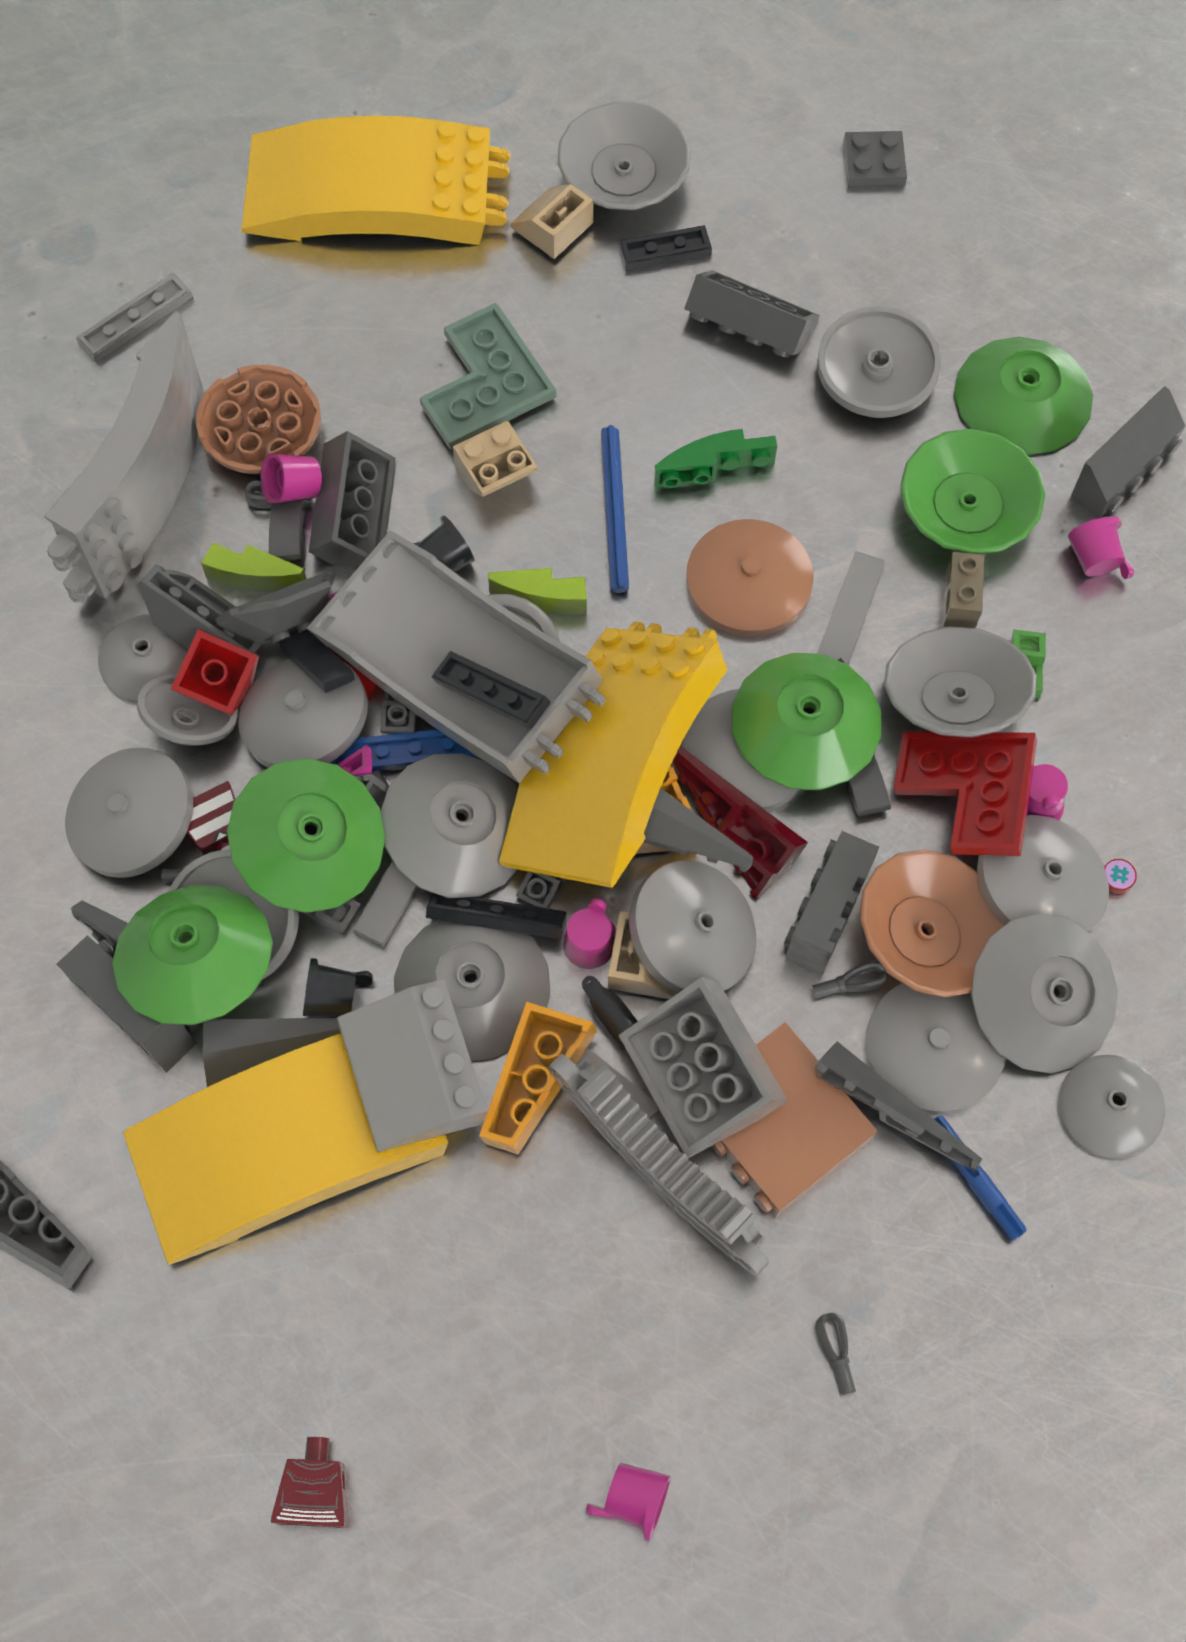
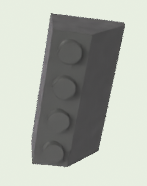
M714 270L696 274L684 308L692 312L691 317L698 321L708 323L711 320L718 323V328L726 333L735 334L737 331L746 335V341L758 346H762L763 343L774 347L772 350L774 353L783 357H789L790 354L795 355L801 352L820 317L819 314Z
M1166 386L1155 394L1085 462L1071 497L1098 518H1101L1108 510L1114 512L1123 502V495L1127 491L1133 493L1143 482V476L1147 472L1150 474L1154 473L1163 462L1162 457L1166 453L1172 455L1181 445L1183 440L1180 436L1185 428V424L1173 396Z
M349 431L324 443L320 468L322 484L320 492L316 496L309 553L332 565L359 567L386 535L395 457Z

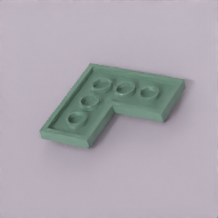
M494 303L444 327V335L470 373L420 397V405L451 450L453 446L556 398L557 392L497 303Z

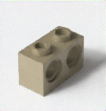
M952 552L946 569L943 626L976 628L983 609L985 555Z

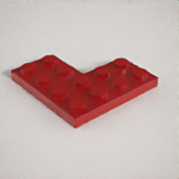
M903 732L893 787L896 795L958 796L950 845L952 854L1021 856L1037 746L1036 733L995 732L970 738L939 735L934 732Z

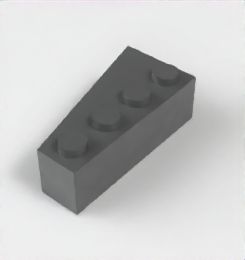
M844 831L841 832L837 841L830 840L823 858L828 859L824 870L817 869L810 885L815 889L810 898L804 897L797 913L801 917L797 927L791 926L785 938L784 945L789 947L786 954L787 959L824 974L876 858L879 846Z
M87 935L56 965L121 1030H124L145 1053L148 1052L167 1073L197 1042L181 1024H162L135 1012L117 989L112 966L115 952L103 940L97 944Z
M0 1160V1249L70 1290L90 1261V1255L85 1246Z

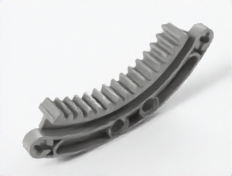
M560 1054L548 1066V1069L599 1133L693 1227L748 1272L758 1276L770 1261L757 1247L764 1240V1237L759 1234L758 1229L753 1224V1221L756 1219L754 1213L745 1204L742 1205L737 1198H732L727 1190L723 1191L716 1181L713 1182L706 1173H702L699 1167L688 1159L685 1153H681L678 1147L668 1140L667 1135L660 1132L658 1126L648 1119V1115L639 1109L638 1103L630 1098L631 1095L622 1088L623 1085L615 1079V1074L607 1067L602 1065L597 1069L585 1059L576 1066L568 1057Z

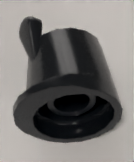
M443 515L440 517L441 525L422 541L414 544L431 553L438 561L453 572H456L473 563L475 559L460 532Z
M311 958L303 1016L339 1017L351 1012L355 984L361 986L371 985L373 974L369 971L350 972L319 965L316 958Z

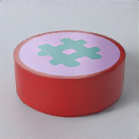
M1113 859L1104 866L1109 884V892L1124 894L1135 884L1137 873L1130 862L1124 859Z

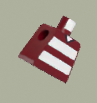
M226 781L193 798L192 818L185 835L202 856L219 850H230L227 829L236 797L229 781Z

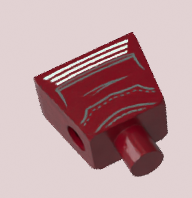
M307 1437L305 1460L287 1459L273 1508L271 1523L276 1525L348 1528L345 1467L342 1462L327 1461L330 1438Z

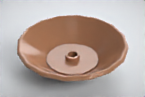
M926 849L898 853L875 868L862 891L860 909L862 929L870 951L889 975L914 991L943 998L971 993L974 965L988 939L1005 926L988 907L979 886L976 870L954 856ZM921 928H924L929 935L924 934Z

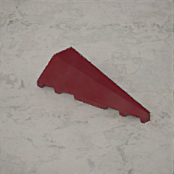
M680 746L672 761L680 773L678 778L682 784H687L696 798L694 803L705 821L753 856L752 866L746 872L740 871L739 866H733L738 873H742L752 888L750 890L752 896L756 899L761 897L792 867L808 842Z

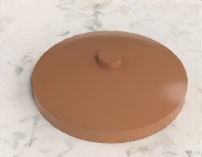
M741 519L713 528L697 542L687 564L686 587L694 608L708 623L719 630L733 635L759 637L786 628L802 614L811 596L814 576L813 567L803 545L787 530L766 521Z

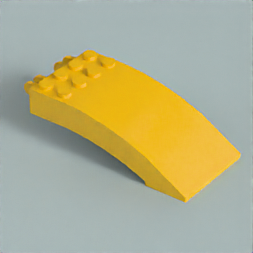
M350 116L318 119L252 134L241 233L300 241L303 237L337 234H394L480 246L484 225H495L497 227L507 223V215L503 211L508 208V200L504 196L487 193V179H506L508 177L510 169L506 164L507 162L509 163L510 153L509 150L489 146L490 128L406 116Z
M635 621L627 630L606 628L585 657L592 661L603 679L596 690L606 698V701L602 706H599L587 700L583 706L588 708L593 715L590 721L585 722L574 716L553 741L564 751L560 758H556L546 751L540 757L551 768L545 775L532 767L520 782L499 859L501 866L610 888L614 887L646 839L644 831L655 800L682 740L697 714L728 670L717 642L718 636L715 630L705 629L700 636L698 629L690 627L686 629L682 636L662 634L663 630L659 624L652 623L648 625V628H645L644 623Z
M341 1033L293 1050L226 1078L123 1131L167 1265L235 1242L242 1236L333 1196L444 1155L448 1145L446 1135H441L377 1153Z

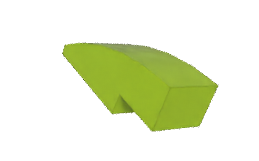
M213 543L201 562L207 579L244 590L275 592L307 579L304 568L250 545H247L243 553L239 554Z
M552 568L488 572L490 594H512L525 598L540 607L545 613L563 615L587 614L585 577L553 579Z

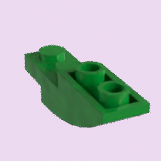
M737 429L695 440L675 450L655 465L654 486L673 488L681 484H705L709 481H716L718 469L734 470L738 467L753 465L763 467L775 463L777 452L776 436L745 439L743 429Z

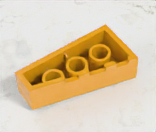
M526 1002L479 1135L485 1144L519 1155L562 1088L549 1071L548 1066L560 1054L568 1057L576 1065L597 1033L593 1022Z

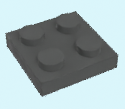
M902 131L845 132L844 150L848 186L906 185L907 171Z

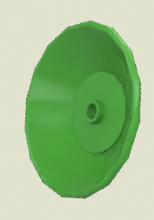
M1018 336L994 340L972 352L957 372L954 391L960 417L970 429L999 434L1024 449L1028 456L1057 451L1077 439L1091 418L1093 392L1086 372L1069 353L1043 340Z
M973 428L945 431L923 442L906 462L900 484L905 512L922 534L946 549L972 554L1001 552L1024 540L1040 520L1045 500V491L1040 471L1024 449L999 434ZM964 501H970L973 504H967Z
M789 653L765 661L743 680L732 703V733L742 757L764 778L790 789L823 790L849 781L871 762L881 739V708L870 685L849 665L823 654ZM809 707L815 712L808 714L803 709Z
M310 758L278 762L252 777L233 803L227 829L232 862L248 887L277 907L304 913L337 908L363 892L380 867L386 838L380 808L363 782L338 765ZM305 825H313L316 828V834H307L304 829Z
M190 885L161 894L138 910L119 935L112 962L117 989L135 1012L157 1022L181 1025L202 1023L226 1015L253 994L268 971L273 941L266 916L248 897L223 886ZM186 939H191L186 943H182Z

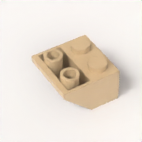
M572 184L548 188L510 223V227L555 259L593 224V199Z
M508 420L453 446L454 462L457 471L469 490L482 497L538 471V466Z
M620 911L608 974V989L671 999L677 993L659 983L644 967L631 939L629 927L630 912Z

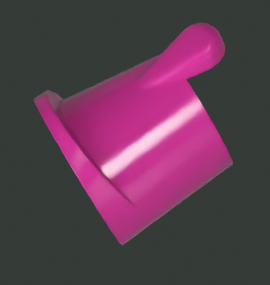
M270 454L262 463L260 473L261 487L265 499L269 503H283L315 498L319 494L322 474L320 465L314 457Z
M1119 517L1093 519L1069 532L1067 537L1086 576H1099L1120 568L1121 576L1124 579L1133 577L1134 569L1124 556L1118 529L1122 526Z
M1048 764L1034 766L1027 815H1042L1060 820L1064 812L1068 781L1059 768Z
M593 898L590 901V908L581 909L574 913L567 924L563 941L564 952L570 962L579 968H598L607 963L612 957L616 927L610 918L604 914L607 906L605 901L599 898Z
M620 1463L613 1477L605 1508L587 1503L586 1513L594 1516L621 1519L643 1530L644 1540L650 1542L659 1521L671 1476Z

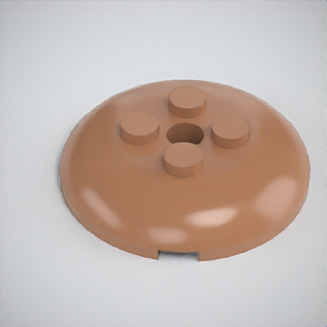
M259 364L238 368V373L223 380L221 377L216 380L201 398L196 414V427L204 449L218 463L240 473L260 474L262 463L270 454L304 456L312 447L320 430L321 410L317 396H315L302 377L282 367Z

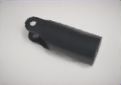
M594 976L585 977L582 981V988L590 998L594 1016L621 1050H626L618 1035L637 1023L638 1020L617 994L603 987Z

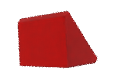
M197 630L171 690L232 716L242 704L245 695L253 685L259 656L201 630Z

